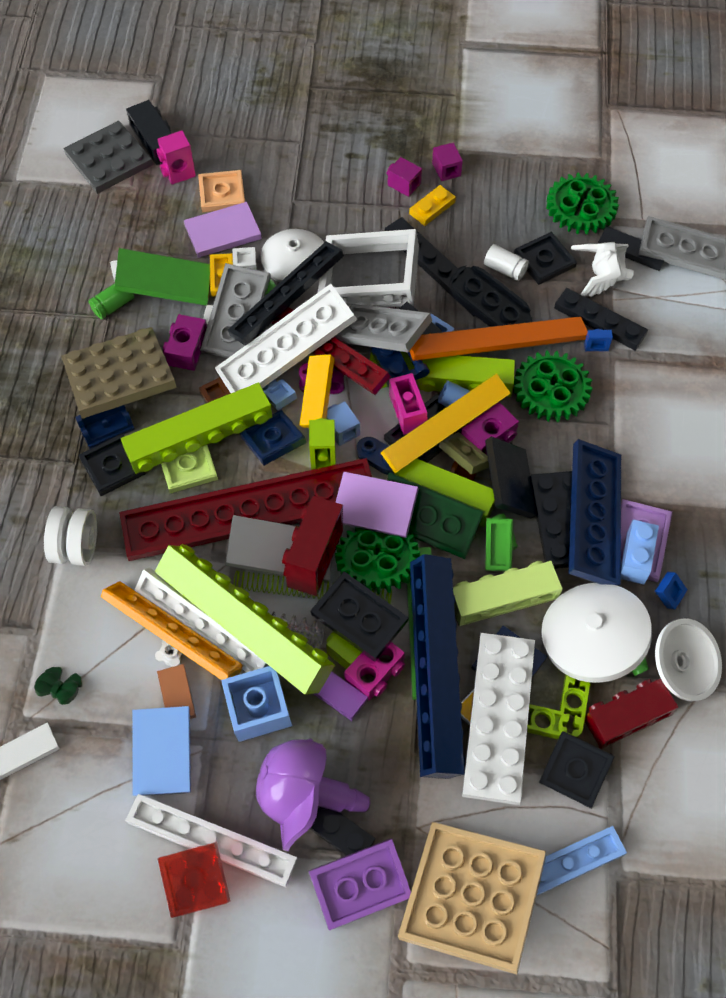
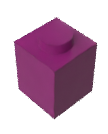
M454 142L433 147L432 164L440 180L445 181L460 177L463 160Z
M400 157L387 170L388 186L409 197L421 184L422 168Z

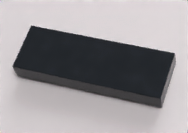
M606 226L598 243L615 242L616 244H628L629 247H627L625 252V258L660 271L664 264V260L638 255L642 240Z

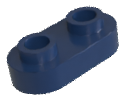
M364 437L358 441L357 456L359 459L367 458L368 464L383 474L389 475L390 472L394 473L381 454L384 449L389 447L388 445L374 437ZM366 446H372L373 448H371V449H366L365 447H366Z

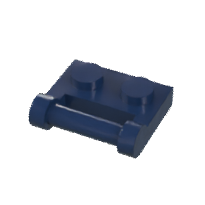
M371 347V353L377 365L389 373L391 376L389 379L413 373L415 380H418L430 373L427 364L423 363L422 360H412L410 352L407 353L415 367L412 370H409L400 351Z

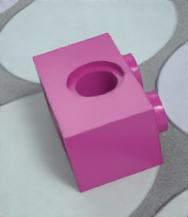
M183 131L158 138L159 148L156 151L160 161L163 163L160 165V169L164 178L168 177L173 185L196 177L191 146Z
M413 373L389 379V396L403 435L427 421V410Z

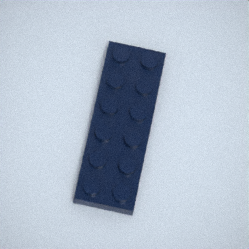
M578 439L573 444L569 574L601 585L619 586L621 580L622 455Z

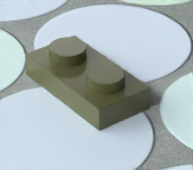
M461 433L452 434L440 442L439 447L471 475L489 468L488 456Z

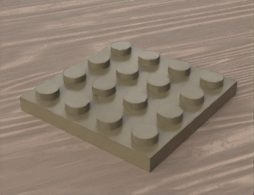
M152 327L140 329L125 336H118L106 342L95 343L90 347L74 350L61 356L81 418L177 388Z

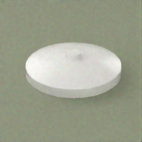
M588 583L564 592L550 605L542 623V640L549 659L564 674L585 682H607L627 675L640 665L651 645L652 626L646 607L633 593L617 585Z

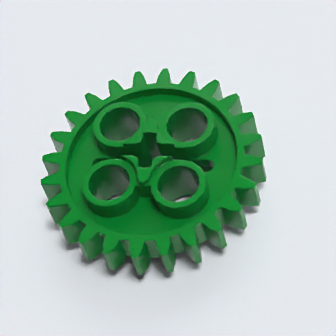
M579 173L576 174V177L568 174L567 180L560 177V181H555L553 187H550L546 200V209L549 210V216H554V223L560 221V228L568 226V232L576 229V234H579L580 230H584L585 234L588 235L590 229L597 233L598 227L605 230L606 225H611L618 211L619 204L617 203L619 197H615L616 190H610L611 184L604 185L605 179L597 181V175L591 179L588 173L584 177H581ZM587 191H589V192H588V195H587V199H585L584 202H583V198H584L585 193H586ZM581 204H582L581 211H580L579 215H578V216H575V215L577 214L578 208H579V207L581 206Z
M546 350L543 357L538 352L535 359L528 356L527 363L521 362L520 369L516 370L514 377L513 393L517 394L516 401H522V409L530 408L529 415L537 412V419L545 415L547 422L551 420V417H555L556 421L560 422L561 416L569 420L571 413L574 416H578L579 410H584L586 403H589L593 389L591 387L592 379L588 378L589 371H582L584 364L576 365V357L568 360V353L559 357L558 351H555L554 356H550L548 350Z
M355 527V533L348 530L347 538H340L341 545L336 546L337 553H335L337 571H340V574L346 572L368 589H376L378 595H380L382 588H385L388 593H391V586L401 589V581L409 584V576H411L410 562L420 557L418 542H414L413 535H408L407 538L357 527Z

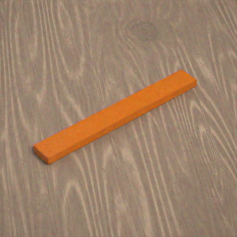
M581 317L433 333L421 335L409 352L412 360L415 361L585 340L588 330Z

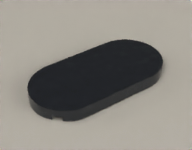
M462 266L451 277L449 287L455 300L489 327L532 322L531 310L528 304L484 269L478 266Z

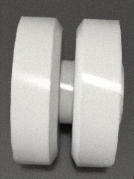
M54 506L48 515L44 534V551L48 563L65 564L69 559L72 565L88 566L93 558L97 539V519L94 510L78 508L73 513L71 508Z

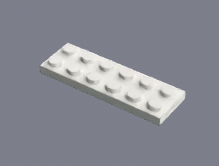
M329 284L215 367V370L230 393L258 382L264 388L355 322L357 318L332 284Z
M487 633L480 634L462 797L520 805L535 640Z

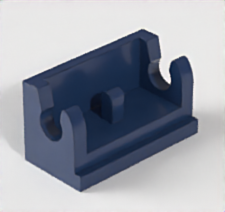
M125 405L86 418H81V415L75 417L89 449L122 433L126 434L135 430Z

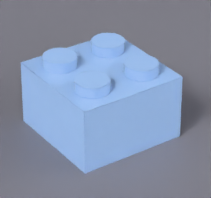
M267 666L221 680L233 730L238 742L292 726L278 672L272 667Z

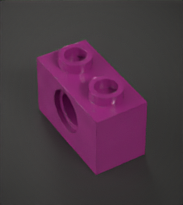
M178 314L176 322L171 324L170 338L163 345V354L166 357L168 366L195 371L207 329L206 319Z
M498 402L463 427L461 434L487 455L485 440L492 436L507 443L511 442L517 436L519 421Z

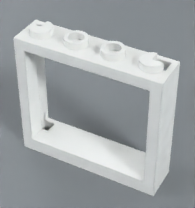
M416 229L326 236V241L342 249L343 254L407 250L404 283L334 287L348 307L351 304L384 308L401 307L406 302L414 306L419 252ZM333 267L320 278L318 292L331 284Z

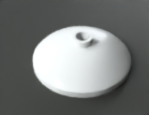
M288 229L280 231L271 236L263 245L261 250L262 267L265 272L271 274L272 279L281 282L324 242L319 236L307 230Z
M684 618L668 623L660 632L656 643L655 659L659 675L669 691L678 698L685 701L706 699L716 690L721 678L722 659L718 644L711 632L698 621Z

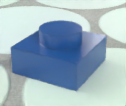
M588 330L584 342L585 351H609L613 338L612 330Z
M667 572L655 592L667 609L675 610L688 589L676 572Z

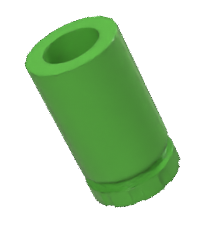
M114 284L95 295V298L89 299V304L93 312L100 319H104L106 315H110L135 297L133 293L114 290Z

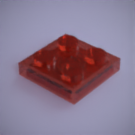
M217 841L157 858L171 918L230 902Z

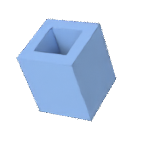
M345 401L328 408L326 419L335 420V441L339 446L360 436V422Z

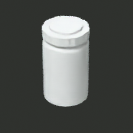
M495 244L490 247L484 259V265L510 278L514 277L516 281H520L524 276L529 263L528 260L522 259V257Z

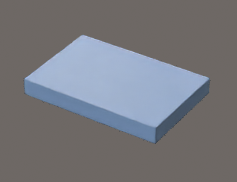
M189 706L132 710L133 796L138 794L148 796L191 793Z

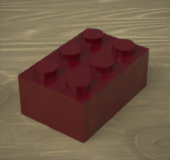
M313 496L310 504H305L302 510V523L300 527L296 526L293 531V544L290 549L287 548L285 550L282 564H285L283 576L286 577L288 588L317 597L336 551V546L343 533V505Z

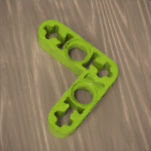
M565 674L559 711L529 704V712L532 715L529 725H527V733L559 739L562 731L567 733V728L563 726H566L569 716L575 715L572 726L577 730H573L570 735L579 738L584 727L590 682L580 681L578 688H573L575 679ZM570 695L578 696L581 700V706L579 708L570 707L567 704L566 698ZM538 715L547 716L550 725L547 728L538 727L535 723V717Z

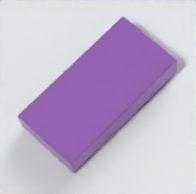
M333 672L329 675L321 691L314 694L350 721L355 718L368 700L366 695Z

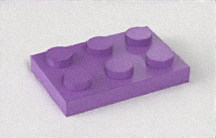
M391 838L308 870L328 930L407 900L411 894Z

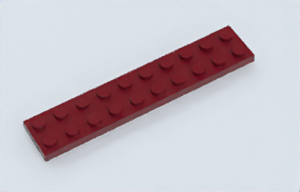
M367 458L121 511L119 514L128 561L164 554L168 545L180 546L185 544L189 547H195L227 540L230 536L233 515L286 525L302 523V510L305 504H310L313 496L336 502L343 472L372 477Z

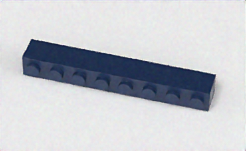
M423 554L410 562L420 777L451 779L465 775L462 741L463 729L461 725L462 704L459 692L460 675L458 673V647L456 643L457 623L454 611L455 596L453 594L454 573L451 558Z

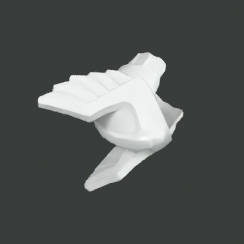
M607 242L571 246V249L576 251L596 252L592 268L597 276L591 277L580 295L584 297L599 295L617 281L632 279L634 271L627 269L625 266V252L627 247H629L628 244Z

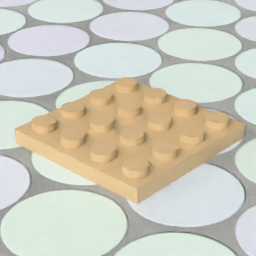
M432 822L398 934L399 940L518 974L546 859V851Z

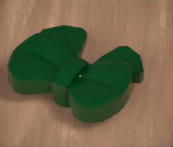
M51 667L46 669L37 678L34 689L37 696L42 697L51 694L53 698H57L59 704H69L77 696L78 687H82L81 677L74 673L63 683L59 681L62 675L61 667Z

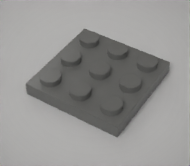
M119 120L64 147L66 156L97 194L153 165L151 157Z

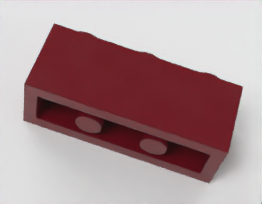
M661 678L654 682L651 679L645 680L636 686V690L630 693L627 690L621 691L612 697L613 701L606 704L600 701L588 708L589 712L585 717V723L600 749L674 714L678 706Z

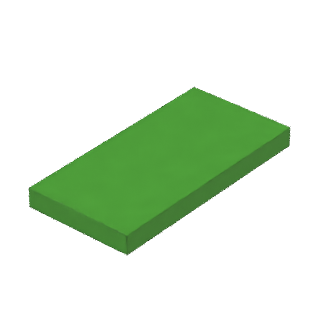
M119 248L114 290L207 305L210 264Z

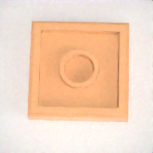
M241 170L198 174L202 212L217 211L245 202Z

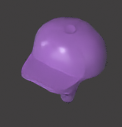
M312 739L290 740L273 747L265 757L257 778V801L262 811L280 824L284 851H289L292 844L313 825L317 816L318 806L338 812L343 811V809H346L348 812H366L370 806L369 796L355 788L350 789L347 783L323 777L326 764V749L322 744L314 742Z

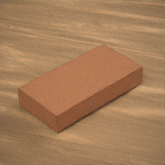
M184 664L157 671L165 708L189 706L190 719L196 718Z

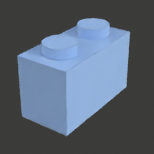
M632 520L626 534L622 555V580L645 584L652 569L659 525Z

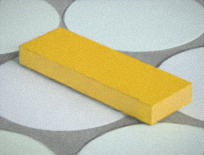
M332 355L309 356L300 426L303 428H309V420L327 417L335 359Z

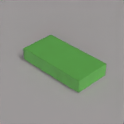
M486 518L485 570L506 571L511 569L513 560V519Z

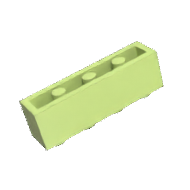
M537 561L519 570L518 568H511L497 576L492 574L485 575L478 581L471 583L463 581L453 587L455 615L459 626L556 600L561 594L562 586L552 561L544 563Z

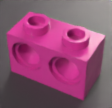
M392 642L380 655H389L392 658L390 662L383 663L379 659L374 662L368 656L361 653L344 671L345 681L366 695L368 701L374 695L380 696L388 685L386 682L392 675L394 677L398 676L405 667V652ZM365 674H370L375 679L370 683H366L361 680V677Z

